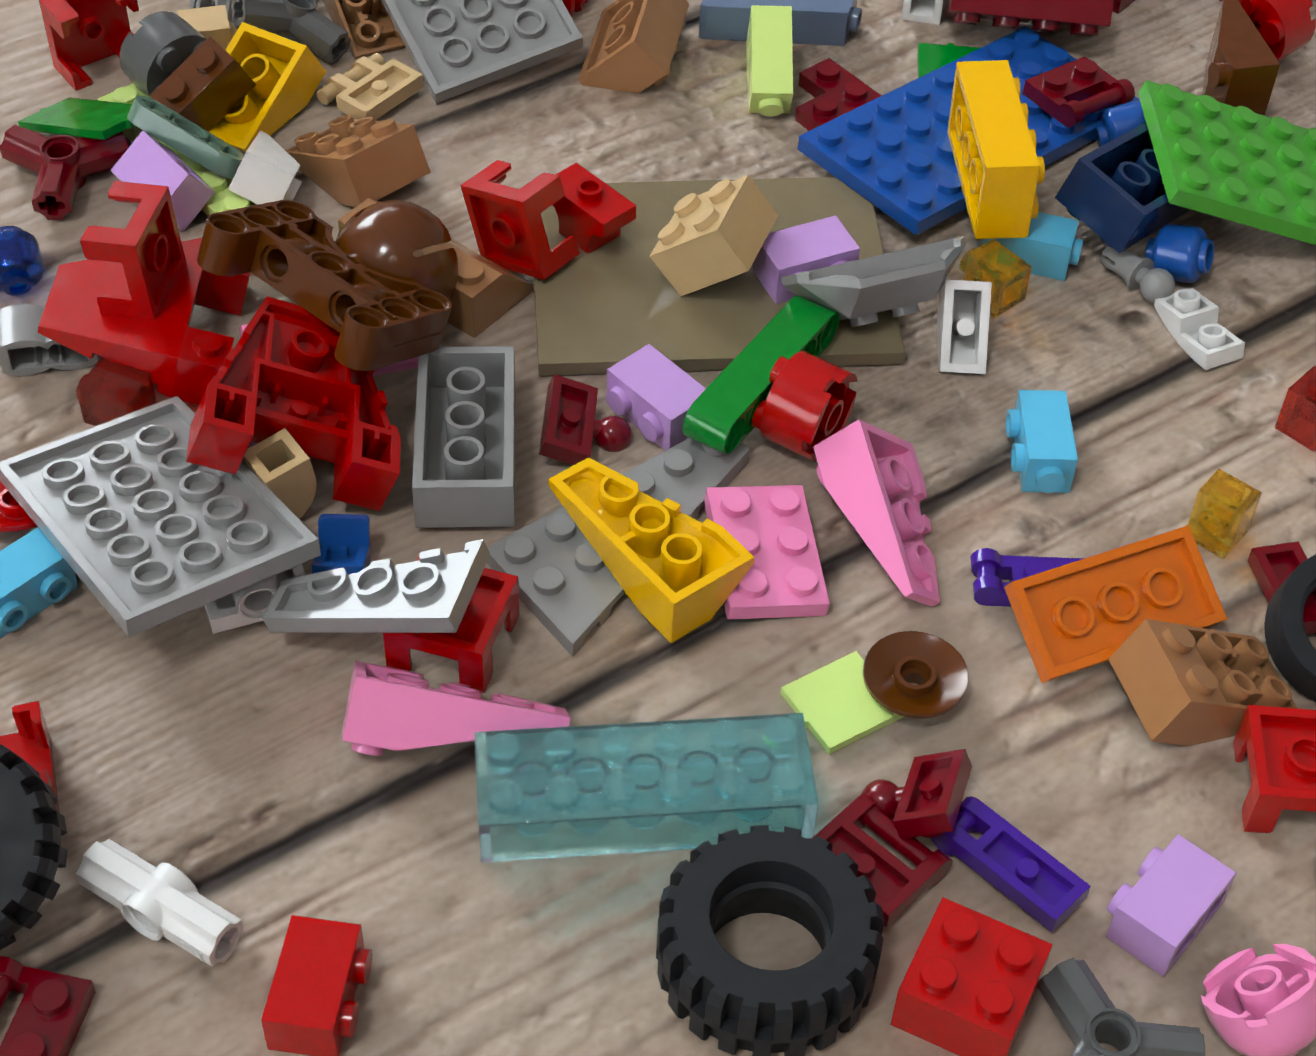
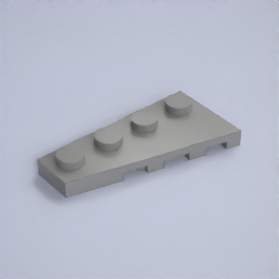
M482 539L465 543L463 552L444 555L442 549L437 548L420 552L418 561L394 565L391 558L373 561L370 566L358 573L348 574L343 567L284 579L278 586L262 619L271 633H456L488 561L490 552Z

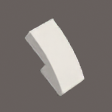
M1193 288L1180 289L1169 297L1155 299L1154 307L1170 334L1182 349L1204 370L1243 358L1245 342L1217 323L1219 307Z

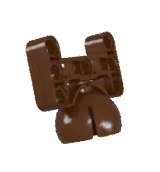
M279 200L213 213L208 216L197 257L198 265L203 270L219 276H235L251 272L338 331L340 336L334 356L342 365L358 371H371L439 349L452 308L450 299L456 289L458 257L454 248L419 257L413 255V252L416 250L451 241L447 228L428 209L408 201L387 200L375 203L354 214L339 231L336 241H334L332 236L333 227L317 217L310 207L296 201Z

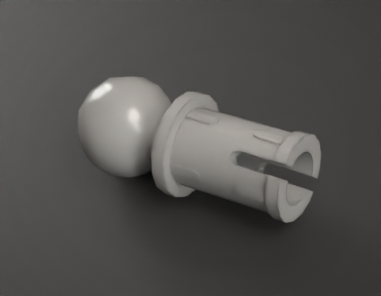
M1106 246L1102 254L1110 258V260L1106 257H1100V263L1126 280V286L1130 289L1136 290L1140 288L1146 300L1155 303V299L1169 297L1174 293L1175 280L1173 276L1165 269L1154 268V262L1150 258H1141L1129 249L1119 253L1114 248Z

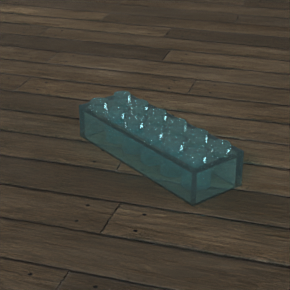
M803 713L474 732L481 863L694 849L708 840L712 845L717 844L718 834L737 829L739 834L750 833V827L756 825H769V831L784 832L785 826L802 830L801 837L807 839L814 837L819 803Z

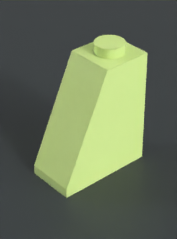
M751 5L746 41L749 113H760L768 117L778 116L782 113L790 114L793 98L792 6Z

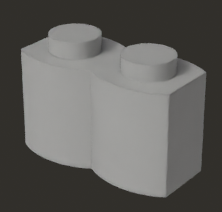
M17 304L0 309V363L3 374L28 376L44 372L50 368L78 370L98 363V355L95 354L90 359L39 334L38 325L45 306Z

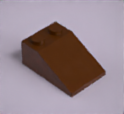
M1223 0L1206 61L1202 95L1211 96L1218 102L1234 107L1244 106L1251 109L1254 113L1265 116L1280 63L1239 1Z

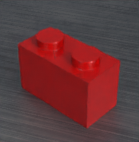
M291 916L261 1019L268 1050L310 1056H339L344 1037L352 1038L354 1036L359 1014V1003L354 1001L357 985L367 984L372 966V949L364 948L361 924Z

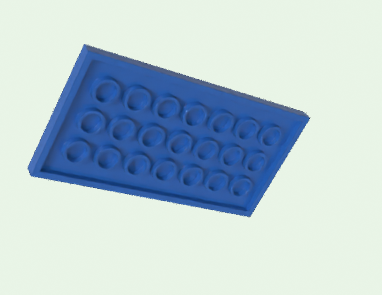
M1023 27L800 135L797 150L913 234L918 235L967 208L947 133L957 62L1008 60L1013 77H1018L1020 81L1021 103H1026L1028 107V128L1034 129L1036 133L1037 157H1043L1045 166L1097 139L1095 126L1102 125L1101 118L1105 109L1085 116L1080 124L1066 127L1023 95L1025 80L1077 60L1069 55L1066 50L1058 48L1039 36L1036 31ZM1134 97L1133 101L1140 100L1137 97Z

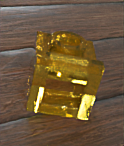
M992 239L978 248L969 250L961 259L959 269L965 273L964 281L992 282L990 316L996 318L1025 300L1032 266L995 239Z
M1218 469L1199 489L1187 524L1190 527L1196 544L1225 559L1248 532L1262 492Z

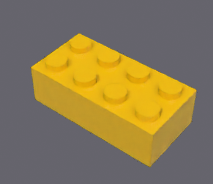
M1008 60L957 62L947 133L975 239L1028 237L1030 221L1038 216L1039 204L1036 187L1037 184H1042L1044 181L1045 164L1043 157H1037L1035 130L1028 128V107L1026 103H1021L1019 78L1013 77Z

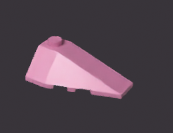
M858 419L813 446L818 462L816 471L820 482L904 597L930 607L939 604L940 596L935 557L926 544H924V535L931 532L930 519L925 514L921 515L920 501L927 498L926 484L913 444Z
M355 660L342 729V741L351 742V749L353 751L381 756L384 749L400 751L569 728L571 717L565 708L507 694L494 693L492 694L491 701L481 699V691L470 688V685L451 682L450 684L441 683L439 689L429 687V681L423 679L424 674Z

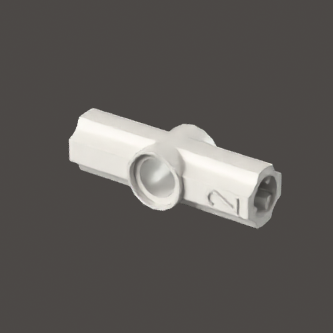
M110 839L101 843L96 841L83 854L82 863L76 872L79 884L120 909L127 922L146 938L158 941L165 937L211 967L219 962L224 963L237 949L238 940L244 931L242 920L200 895L192 881L176 867L168 863H160L157 867H154Z

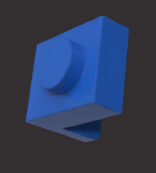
M321 514L318 520V539L321 555L314 558L312 562V574L343 567L348 574H353L370 566L369 516Z

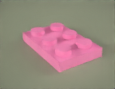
M803 485L707 487L704 497L707 518L723 526L755 557L752 567L724 602L727 620L826 616L830 602Z

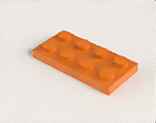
M1189 525L1010 582L1004 587L1041 683L1109 661L1112 654L1145 619L1199 628H1208L1227 620Z

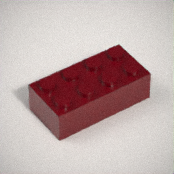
M947 0L945 15L954 16L953 23L977 25V23H980V19L993 20L992 27L1015 29L1019 27L1021 22L1031 23V30L1036 32L1054 33V31H1059V26L1071 27L1070 35L1093 37V35H1099V30L1110 27L1114 0Z

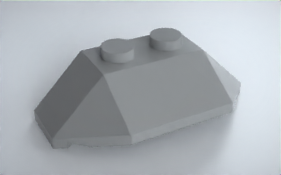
M964 236L783 276L781 277L782 285L795 295L802 296L838 312L840 320L850 319L851 327L877 322V312L890 309L892 310L893 317L916 313L920 311L918 303L933 300L966 246Z

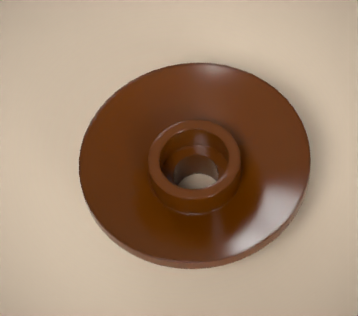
M903 631L885 636L870 648L864 660L863 680L869 694L882 707L900 716L926 719L943 715L961 702L968 686V669L961 654L945 640L925 632Z

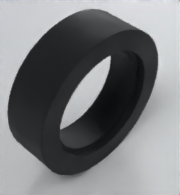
M1315 554L1303 561L1275 591L1267 607L1264 629L1268 651L1279 672L1292 687L1316 702V649L1306 634L1303 622V611L1307 597L1316 591Z

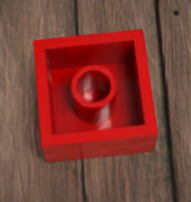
M942 897L898 989L890 1025L959 1056H1009L1035 996L1039 981L1043 976L1053 944Z

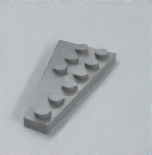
M688 438L622 475L636 481L639 485V491L661 502L669 498L681 505L682 513L697 520L700 510L705 505L704 497L707 487H727L748 464L750 449L741 442L731 454L724 455ZM563 506L487 547L490 552L487 564L492 570L518 576L519 599L572 657L582 648L584 638L596 625L601 627L610 617L611 608L625 594V591Z

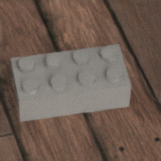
M514 346L439 347L434 352L418 356L412 478L416 528L515 527L516 382Z

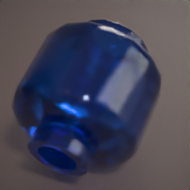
M16 226L0 227V292H5L12 296L23 295L36 286L44 276V264L40 246L34 235Z

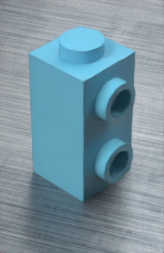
M1038 212L1037 218L1030 221L1028 237L983 239L979 263L1065 281L1068 265H1078L1083 240L1075 238L1079 220Z
M1019 390L1015 409H1008L1006 414L1007 437H1014L1011 449L1012 472H1019L1022 492L1070 493L1078 457L1066 391Z
M38 527L0 551V638L9 632L17 630L26 621L52 604L61 601L70 592L78 588L74 570Z

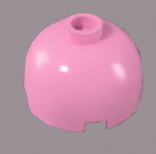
M1272 944L1276 954H1266L1259 957L1256 956L1254 948H1249L1221 961L1206 975L1203 985L1207 993L1205 997L1201 995L1210 1023L1217 1034L1240 1054L1246 1056H1294L1316 1038V959L1304 948L1288 944Z

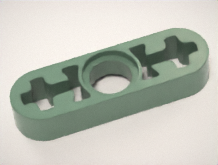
M138 95L135 97L127 115L131 123L210 171L226 178H234L244 157L242 152L162 103L146 96Z

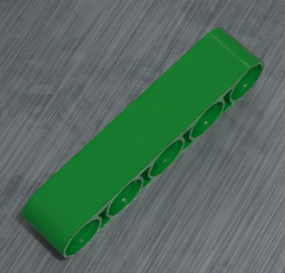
M799 295L791 298L693 402L684 419L683 434L724 455L731 454L755 428L752 426V418L758 405L762 401H766L773 385L770 383L769 377L776 361L781 356L790 359L799 351H805L819 357L832 342L840 321L839 313Z

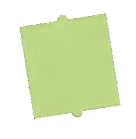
M857 651L781 687L780 694L800 718V727L808 728L829 755L904 717L888 711L869 694L863 680L864 660Z

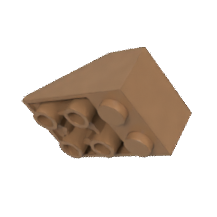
M323 0L326 11L332 21L348 32V37L351 39L349 50L354 59H359L363 56L368 57L374 53L381 54L406 48L381 0Z
M344 115L328 123L330 128L319 134L318 132H310L297 137L294 140L296 145L285 150L301 165L299 170L339 204L357 207L368 198L377 201L431 173L414 125L396 123L394 119L374 121L373 117L353 119L352 115Z
M1145 619L1109 658L1116 675L1152 742L1192 746L1236 736L1248 705L1297 708L1292 700L1291 689L1280 679L1268 659V650L1262 642L1250 635H1240L1214 629Z

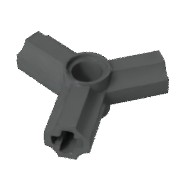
M233 0L231 5L232 23L236 29L244 22L301 43L329 64L339 62L343 54L348 51L351 43L346 30L316 10L319 0Z
M1073 957L1061 962L1048 974L1041 977L1038 989L1076 1046L1070 1056H1205L1204 1034H1201L1200 1028L1136 1022L1131 1015L1115 1008L1084 960L1078 961ZM1098 1042L1111 1044L1119 1052L1106 1050Z

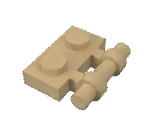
M374 53L368 58L363 56L351 64V69L344 74L336 73L325 81V86L317 91V98L324 105L336 100L337 109L347 115H352L354 119L373 117L375 121L424 88L423 74L394 58L385 63L384 58L379 53Z

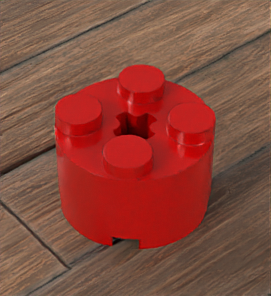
M1238 0L1278 61L1305 46L1314 35L1316 18L1311 21L1309 8L1313 6L1311 0Z
M799 351L790 359L781 356L774 364L769 377V381L773 385L766 401H762L755 410L752 426L760 430L763 438L817 462L813 446L842 430L848 421L857 393L849 388V383L857 382V376L812 354Z

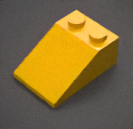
M242 22L225 50L239 63L256 86L209 132L239 151L246 153L260 130L271 136L307 106L326 74V70L306 45Z

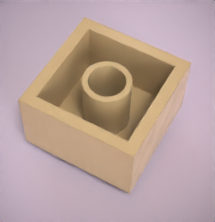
M749 175L734 181L724 179L705 193L700 195L691 193L677 202L674 206L675 213L672 219L659 232V241L649 257L681 297L748 272L772 229L778 214Z

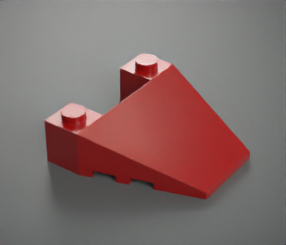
M202 238L181 241L186 261L155 320L100 314L97 303L99 294L131 297L122 263L87 259L61 264L58 267L39 322L38 333L90 359L97 354L117 364L118 373L131 379L137 374L157 384V392L169 398L178 396L182 401L199 405L207 385L213 376H216L225 358L231 351L234 337L189 327L194 306L198 305L241 316L251 272L235 276H219L203 270L197 263Z
M267 296L243 331L234 349L232 348L225 358L216 376H213L207 385L190 425L186 462L236 474L251 441L259 443L285 428L307 456L334 463L333 500L380 511L400 475L401 437L397 426L390 425L385 411L388 401L384 390L377 389L373 378L375 370H354L336 360L334 353L340 333L301 306Z

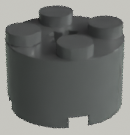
M162 11L146 16L139 21L143 26L134 36L129 32L121 46V69L129 80L151 99L153 98L150 94L206 40L186 20L173 12Z

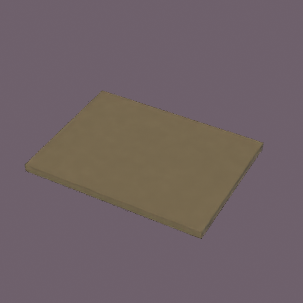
M836 177L752 179L778 214L769 233L836 215L860 247L859 259L884 254L874 205ZM722 180L606 183L636 205V219L621 228L620 236L590 254L579 248V255L545 280L534 277L539 376H552L554 374H607L608 368L648 344L652 345L683 371L724 370L789 302L774 303L753 272V264L748 272L680 297L649 257L659 241V232L672 219L675 213L674 206L677 202L691 193L696 195L705 193ZM553 205L541 213L550 250L566 239L559 233V220ZM890 309L877 312L878 321L865 325L851 327L850 319L840 320L832 342L818 358L836 366L904 364L905 349L898 317H893L892 310Z

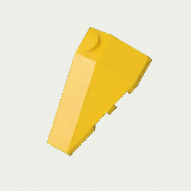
M589 457L548 479L550 489L635 607L670 643L710 621L754 564L755 557L723 526L708 518L702 523L682 513L681 505L673 500L666 498L664 502H661L639 491V485L636 481Z

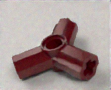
M15 124L5 132L4 140L0 145L3 159L39 174L32 196V206L35 212L41 213L47 220H63L67 213L72 212L77 190L85 185L86 177L112 169L129 148L122 131L105 140L86 137L75 139L69 135H55L48 138Z

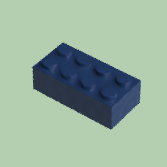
M1146 122L1079 158L1055 196V199L1066 207L1070 215L1084 222L1099 235L1100 240L1104 244L1114 248L1119 253L1191 210L1168 202Z

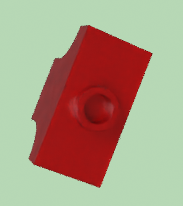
M577 162L555 174L560 176L564 190V196L553 204L559 220V233L565 238L570 235L575 236L578 247L587 254L620 236L621 228L636 219V205Z

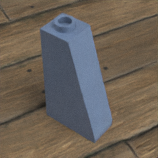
M702 0L700 4L699 38L747 41L751 5L792 6L793 44L845 46L851 31L857 32L859 29L862 9L857 8V0Z

